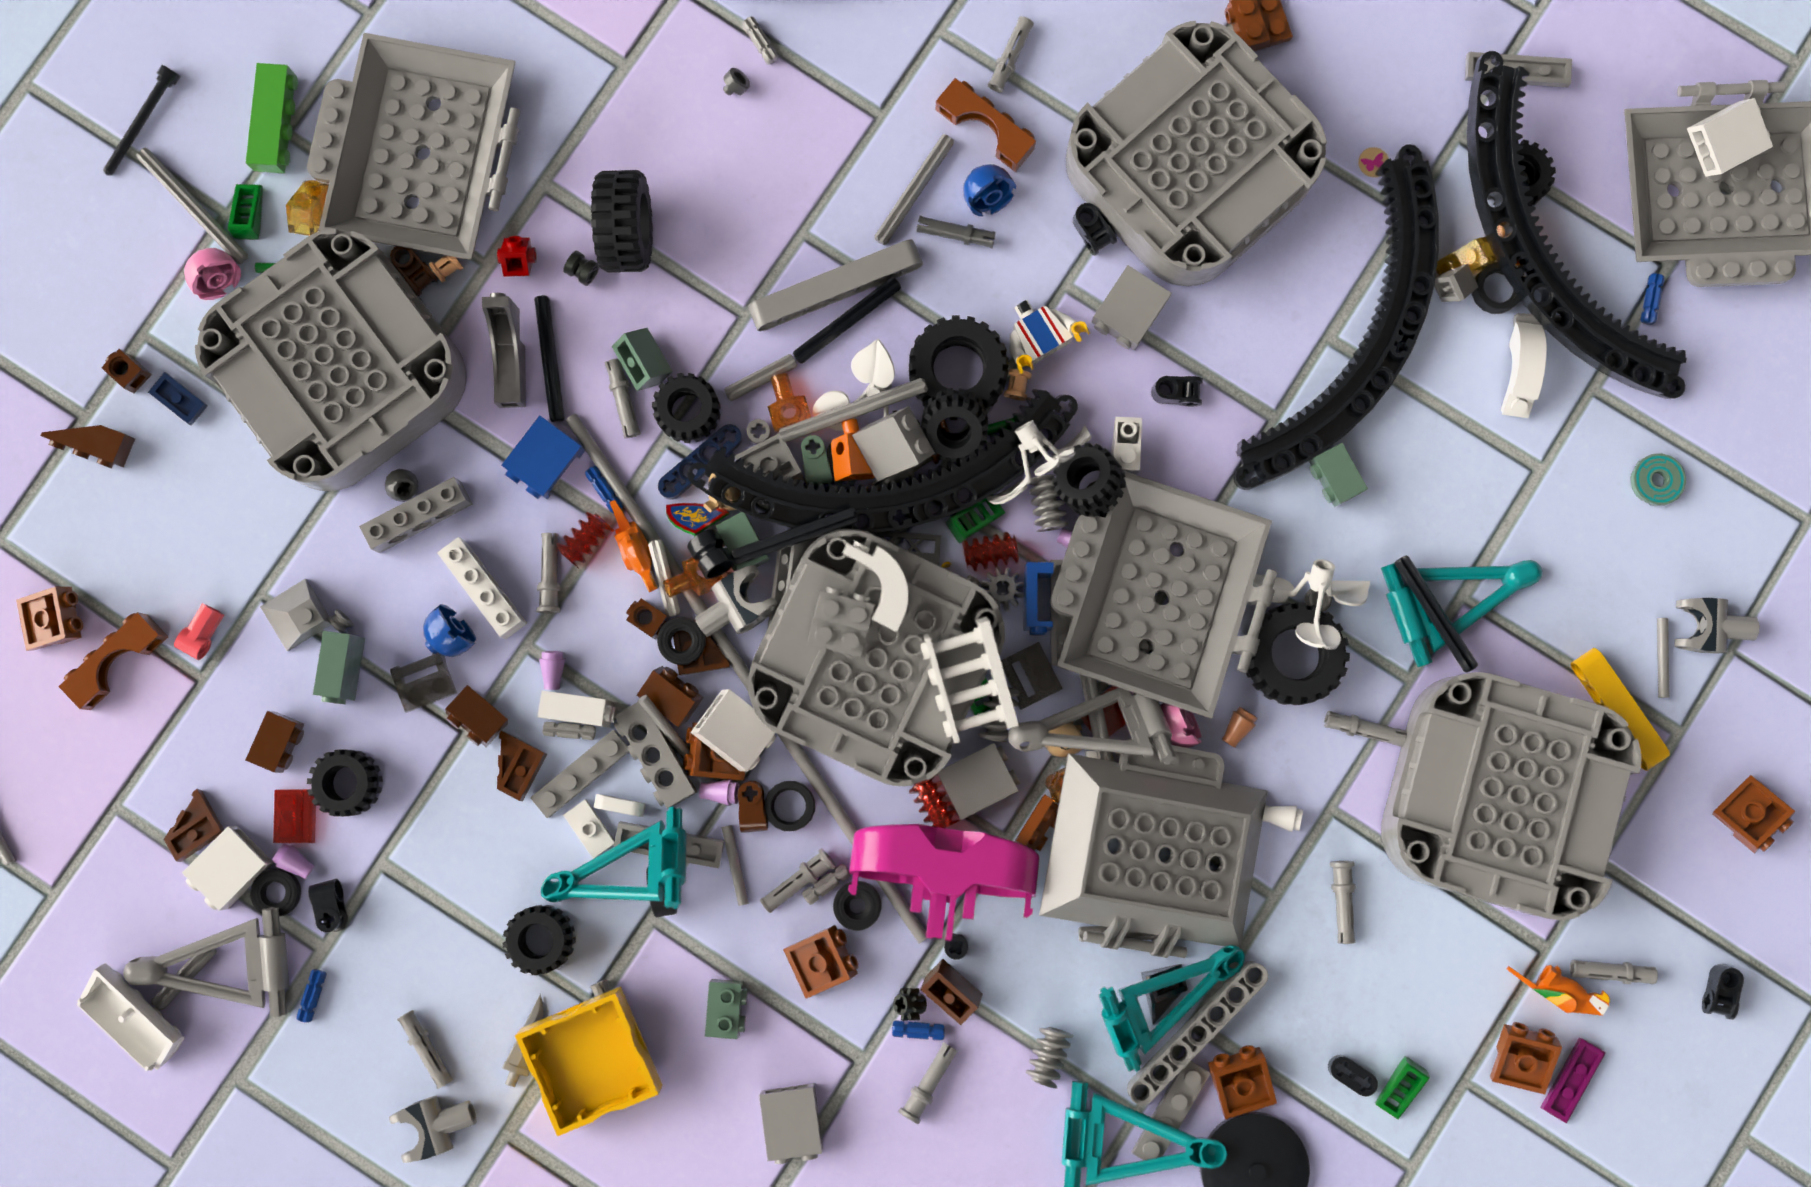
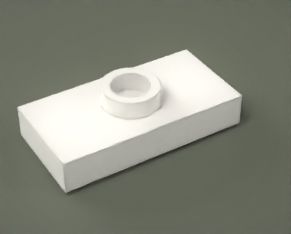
M587 799L563 815L593 859L615 844V840Z

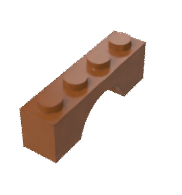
M954 78L936 100V111L955 126L969 120L980 121L988 125L994 131L998 142L995 157L1014 172L1020 168L1034 151L1036 144L1034 135L1026 128L1021 129L1015 125L1013 118L1007 113L1002 112L1001 114L994 108V104L984 96L981 98L974 93L973 87L966 81L960 82L957 78Z
M137 612L126 617L122 622L123 626L118 631L107 635L101 647L88 653L83 659V664L77 669L69 671L64 676V681L58 687L79 709L92 710L110 693L107 682L108 670L118 656L130 651L150 655L168 638V635L148 614Z

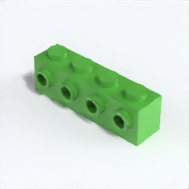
M256 64L246 164L255 172L285 174L286 165L290 162L288 141L292 139L293 135L290 123L291 115L295 113L293 95L294 90H297L298 78L288 65Z

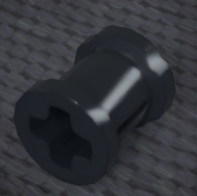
M952 933V940L963 942L961 944V952L958 953L956 950L951 952L949 950L952 947L951 941H946L945 939V953L954 960L961 959L968 952L967 940L961 934Z

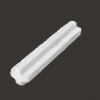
M661 539L649 542L648 546L665 612L668 617L680 614V607L664 544Z

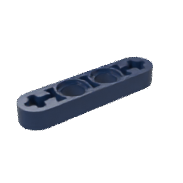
M732 424L721 427L667 472L658 482L660 494L664 498L671 500L676 499L689 489L693 484L683 474L685 465L696 462L707 464L709 460L703 457L704 450L707 447L720 449V446L714 441L719 439L720 443H722L726 439L725 433L727 431L730 433L736 432L734 436L736 441L732 443L728 440L723 444L726 448L725 456L739 447L743 439L739 428ZM701 467L694 477L695 481H698L705 475V468ZM678 472L686 483L682 485L679 481L674 486L675 492L667 491L665 493V483L667 481L674 483L678 479L674 474Z

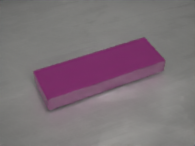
M1579 1037L1540 1108L1567 1124L1606 1052Z

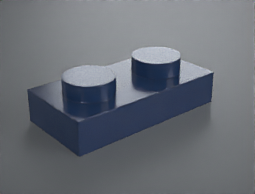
M166 372L162 374L148 391L149 394L191 426L208 406Z

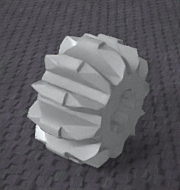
M996 567V577L992 573L987 572L986 577L990 582L981 581L980 585L988 588L989 590L985 591L991 595L999 608L1000 604H1003L1004 610L1007 612L1010 610L1009 601L1015 607L1019 605V602L1013 596L1018 598L1024 597L1023 592L1016 590L1024 587V582L1015 583L1014 581L1020 575L1015 573L1012 577H1009L1008 575L1011 570L1009 567L1006 568L1004 575H1001L1000 568ZM1001 583V586H1003V583L1008 586L1006 590L1008 594L1005 596L1003 593L1001 595L997 594V584Z

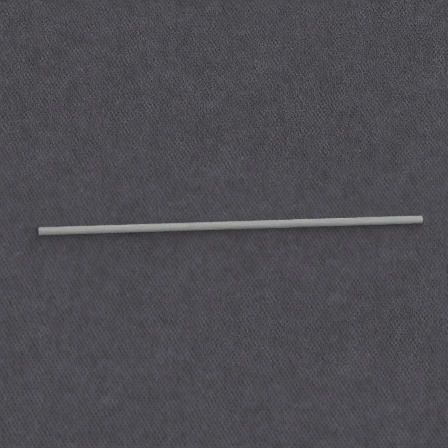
M573 414L565 420L602 476L606 479L616 497L619 498L631 519L640 528L648 543L661 539L578 415ZM664 544L672 579L696 615H699L708 608ZM721 628L710 636L748 690L750 670ZM777 734L853 846L854 834L858 829L800 744ZM877 881L918 944L926 940L925 928L914 912L910 911V906L895 884Z

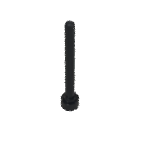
M161 65L156 73L158 74L156 78L158 82L103 169L106 175L111 176L114 174L167 87L171 88L172 84L176 85L181 77L168 67Z

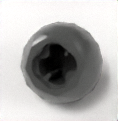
M405 469L391 471L386 477L384 484L387 495L393 500L402 502L412 499L417 494L419 486L416 476L411 471Z

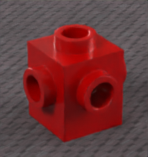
M510 236L503 239L501 248L497 249V260L501 264L503 277L530 275L532 264L536 263L537 260L536 249L531 247L530 237Z

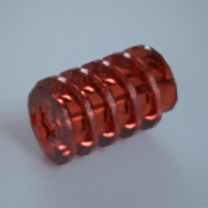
M586 512L585 515L588 522L579 519L578 523L581 529L578 530L573 527L570 529L574 537L564 535L563 538L566 545L556 544L560 553L578 569L576 561L586 562L583 553L592 556L593 551L590 546L592 545L597 548L601 546L597 538L607 540L608 537L605 530L615 531L596 513Z
M1004 532L1003 540L996 533L993 535L992 542L987 536H983L982 544H980L977 538H973L972 546L968 544L967 540L962 541L966 568L968 569V565H971L974 572H977L979 563L982 564L985 570L988 569L989 561L993 563L995 568L998 567L999 559H1002L1005 566L1009 563V557H1012L1016 564L1019 563L1014 533L1013 538H1011L1008 532Z
M935 776L929 780L926 779L915 783L909 790V793H918L913 802L914 804L923 803L918 812L928 813L923 819L924 823L932 822V827L947 828L961 821L952 820V817L957 812L956 810L947 811L952 802L951 800L942 801L947 792L937 791L942 782H933L932 780Z

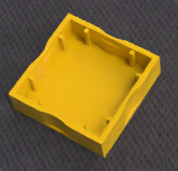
M621 986L522 1027L514 1035L528 1069L539 1085L542 1102L557 1137L587 1125L608 1112L622 1110L656 1096L663 1087Z

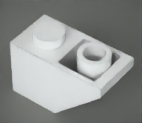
M1115 417L1111 454L1122 466L1123 471L1137 475L1140 471L1142 418Z

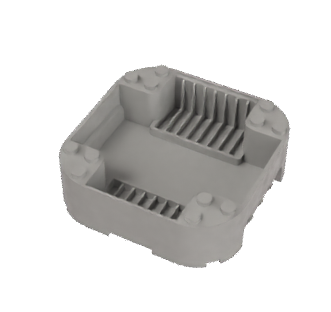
M1190 21L1172 28L1165 34L1162 44L1150 56L1145 57L1136 69L1131 73H1127L1124 79L1112 90H1108L1104 94L1105 96L1094 106L1087 102L1075 118L1066 151V170L1076 192L1086 203H1091L1097 208L1113 232L1154 275L1166 282L1180 286L1204 284L1222 274L1300 204L1321 174L1326 161V136L1315 115L1295 94L1292 96L1257 59L1258 55L1240 36L1230 28L1212 21L1210 24Z
M336 228L322 230L305 238L283 254L284 258L244 287L236 288L212 306L199 324L198 344L195 345L196 359L202 373L218 385L226 395L228 402H231L240 414L242 421L257 438L256 440L265 448L270 455L267 462L282 475L309 488L320 491L342 490L361 481L451 414L459 404L466 385V369L461 353L392 261L364 235L355 231H342Z
M852 528L829 532L815 540L804 552L758 647L748 678V692L751 703L759 719L772 731L848 765L875 780L893 786H911L926 779L929 780L948 763L952 756L951 747L954 741L952 737L947 738L942 722L947 721L945 711L939 712L935 696L940 695L938 686H932L928 670L932 669L930 658L924 660L920 646L921 643H925L923 635L929 634L931 642L935 643L974 631L973 628L978 627L976 619L987 617L990 621L1000 656L1005 639V626L1001 612L991 595L977 584L872 533ZM855 541L870 548L868 552L870 555L873 554L877 546L890 554L900 566L908 587L907 610L897 632L871 618L861 657L807 644L820 590L826 591L827 587H833L843 590V596L853 598L854 593L870 597L869 602L875 604L874 610L880 600L882 587L876 572L842 553L847 543L853 545ZM977 642L937 653L935 656L939 669L980 658L981 654H984L985 651L982 643L977 644ZM982 668L943 680L946 694L950 695L981 686L988 670ZM974 699L950 706L954 721L966 717Z
M1474 672L1436 681L1419 695L1409 716L1406 727L1407 738L1400 750L1381 823V837L1385 852L1393 865L1402 874L1414 881L1534 916L1554 920H1568L1580 917L1581 914L1591 908L1594 909L1601 903L1613 881L1605 878L1604 875L1609 856L1612 853L1611 848L1616 828L1619 826L1618 821L1623 802H1625V793L1630 774L1640 773L1641 750L1638 739L1634 738L1628 728L1629 724L1619 714L1607 707L1525 685L1498 675Z

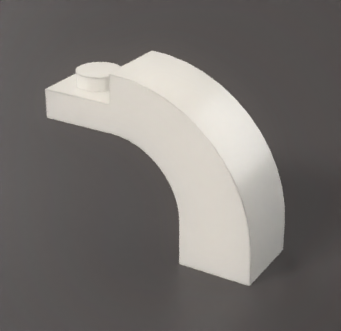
M1516 322L1509 342L1512 353V372L1501 412L1502 415L1529 418L1534 400H1538L1542 388L1547 354L1546 335L1542 325Z
M857 541L853 545L847 543L842 553L874 570L881 582V597L872 614V619L897 632L905 616L908 604V587L900 566L890 554L879 546L870 555L868 554L870 548Z

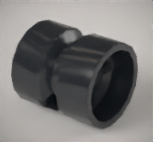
M716 529L703 531L692 538L687 545L694 560H699L698 567L705 579L717 578L729 571L735 564V560L728 548L723 547L724 541Z

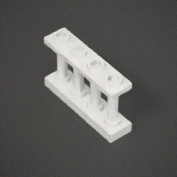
M987 617L976 619L978 627L973 628L974 631L935 643H932L929 634L923 635L925 643L920 644L924 660L930 658L932 669L928 670L932 686L937 685L940 695L935 696L939 712L945 711L947 721L942 722L946 737H952L955 744L960 742L957 732L993 721H1004L1008 729L1019 726L990 621ZM974 642L983 644L985 653L981 654L980 658L939 669L935 654ZM982 668L985 670L990 669L992 680H988V684L950 695L946 694L943 680ZM990 694L992 696L997 695L1000 705L995 706V710L954 721L950 706Z

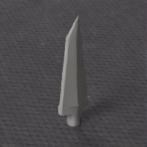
M541 993L523 1027L543 1019L544 1008ZM517 1040L502 1067L510 1071L505 1084L511 1087L516 1086L520 1075L528 1077L530 1072Z

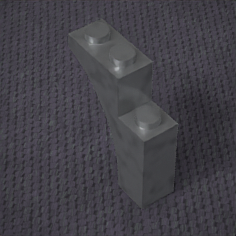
M491 293L490 297H482V309L486 318L491 343L494 403L499 408L526 407L525 345L520 341V309L506 294Z

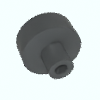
M731 68L723 77L726 84L723 90L728 95L733 93L742 95L750 87V82L746 75L737 68Z

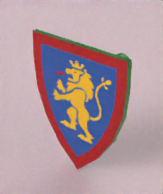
M698 503L666 505V515L669 521L676 528L694 535V537L729 515V512L716 509L710 513L703 507L704 504Z

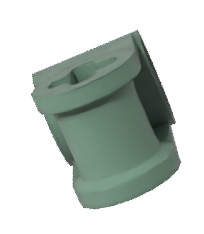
M816 435L807 436L801 443L806 484L808 481H811L814 486H817L818 482L823 485L833 483L823 440ZM811 442H815L816 446H820L816 450V454L806 450V448L810 447Z

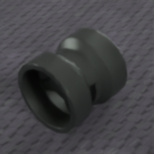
M576 250L567 259L563 272L570 277H577L581 284L588 286L596 277L599 264L594 260L585 259L584 254Z

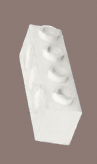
M457 537L437 552L499 637L507 639L527 624L464 539Z

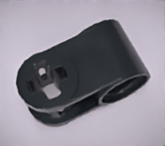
M1084 203L1077 208L1073 217V225L1092 255L1096 256L1099 254L1100 249L1110 243L1115 244L1117 242L1115 233L1093 204ZM1088 213L1092 221L1089 223L1083 222L1079 214Z
M1163 376L1153 385L1151 396L1154 401L1160 404H1175L1188 407L1201 406L1200 384L1203 383V378L1197 376ZM1159 385H1167L1170 388V395H1163L1159 391Z
M336 878L310 885L308 894L313 907L317 928L322 932H334L344 929L348 922V915L340 881ZM334 916L335 921L329 923V918Z
M1724 964L1712 967L1702 999V1011L1706 1014L1713 1012L1725 1015L1727 1019L1733 1020L1739 1011V1000L1744 984L1743 974L1739 970ZM1729 972L1730 979L1724 984L1723 976Z

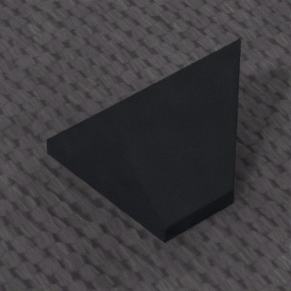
M1182 964L1141 972L1142 980H1148L1183 966ZM1186 980L1146 994L1153 1025L1181 993L1188 991Z

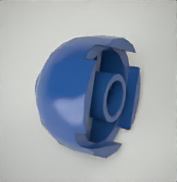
M994 164L982 165L974 168L966 178L963 185V197L974 215L984 216L982 212L989 210L991 214H994L1006 207L1013 199L1012 191L1013 188L1016 189V184L1004 168Z
M443 604L436 607L425 619L423 624V633L426 639L425 645L433 654L439 653L447 657L460 656L475 644L476 636L464 619L459 622L454 617L457 612Z

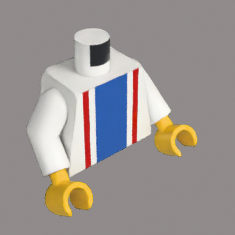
M1025 300L1014 308L1021 320L1013 326V331L1010 334L1009 352L1017 364L1018 372L1023 374L1022 367L1028 366L1033 370L1034 364L1070 344L1073 338L1071 334L1074 335L1077 342H1081L1082 339L1079 334L1086 332L1089 335L1090 332L1086 323L1077 322L1056 309L1049 310L1048 307L1043 306L1034 312L1028 300Z

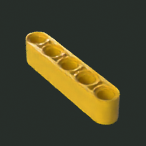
M1592 648L1570 663L1573 672L1593 701L1598 705L1613 710L1629 724L1628 728L1634 738L1638 739L1640 745L1641 768L1643 770H1650L1670 756L1665 743L1599 650Z

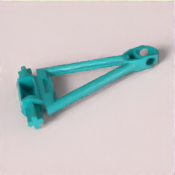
M1533 560L1521 561L1509 566L1417 568L1424 581L1502 580L1503 585L1452 623L1458 634H1461L1516 591L1539 582L1543 572L1541 566ZM1395 563L1382 567L1381 570L1390 592L1386 596L1404 644L1409 643L1417 667L1432 663L1424 637L1427 636L1433 653L1445 646L1446 643L1410 587L1404 586Z
M674 806L669 807L666 816V829L664 822L660 820L571 872L560 871L549 875L542 884L541 896L546 901L554 903L570 898L663 901V887L665 886L664 906L666 908L672 907L673 909L679 908L681 904V885L686 882L687 833L682 829V809H675ZM649 842L648 887L579 884V881ZM551 879H558L559 881H558V882H553V881H550V880H551Z
M1227 945L1212 954L1208 959L1119 989L1121 1002L1118 1001L1113 987L1108 989L1103 987L1100 989L1101 994H1099V998L1103 1005L1102 1018L1118 1056L1123 1057L1129 1072L1132 1070L1138 1072L1141 1069L1140 1065L1142 1062L1138 1054L1139 1049L1146 1055L1218 981L1227 980L1240 971L1245 960V954L1241 948L1235 945ZM1236 962L1239 964L1236 968H1229L1231 963ZM1209 972L1150 1032L1137 997Z
M1072 1081L1070 1107L1066 1108L1061 1160V1164L1065 1166L1064 1187H1080L1081 1170L1083 1167H1087L1086 1186L1190 1165L1217 1168L1225 1162L1227 1152L1225 1146L1220 1141L1197 1138L1093 1092L1092 1110L1086 1109L1088 1083ZM1105 1112L1185 1147V1152L1101 1169Z

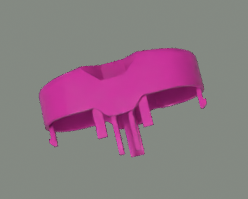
M922 824L865 827L857 830L854 834L849 873L853 875L852 885L849 884L848 891L851 895L856 896L858 877L898 884L913 885L910 905L911 912L921 913L922 900L930 901L926 938L942 939L946 903H950L946 941H951L956 899L964 893L962 915L964 919H974L976 893L998 897L1025 898L1023 918H1028L1032 915L1033 908H1030L1031 898L1036 896L1040 858L1037 852L1025 845L982 832L960 831Z

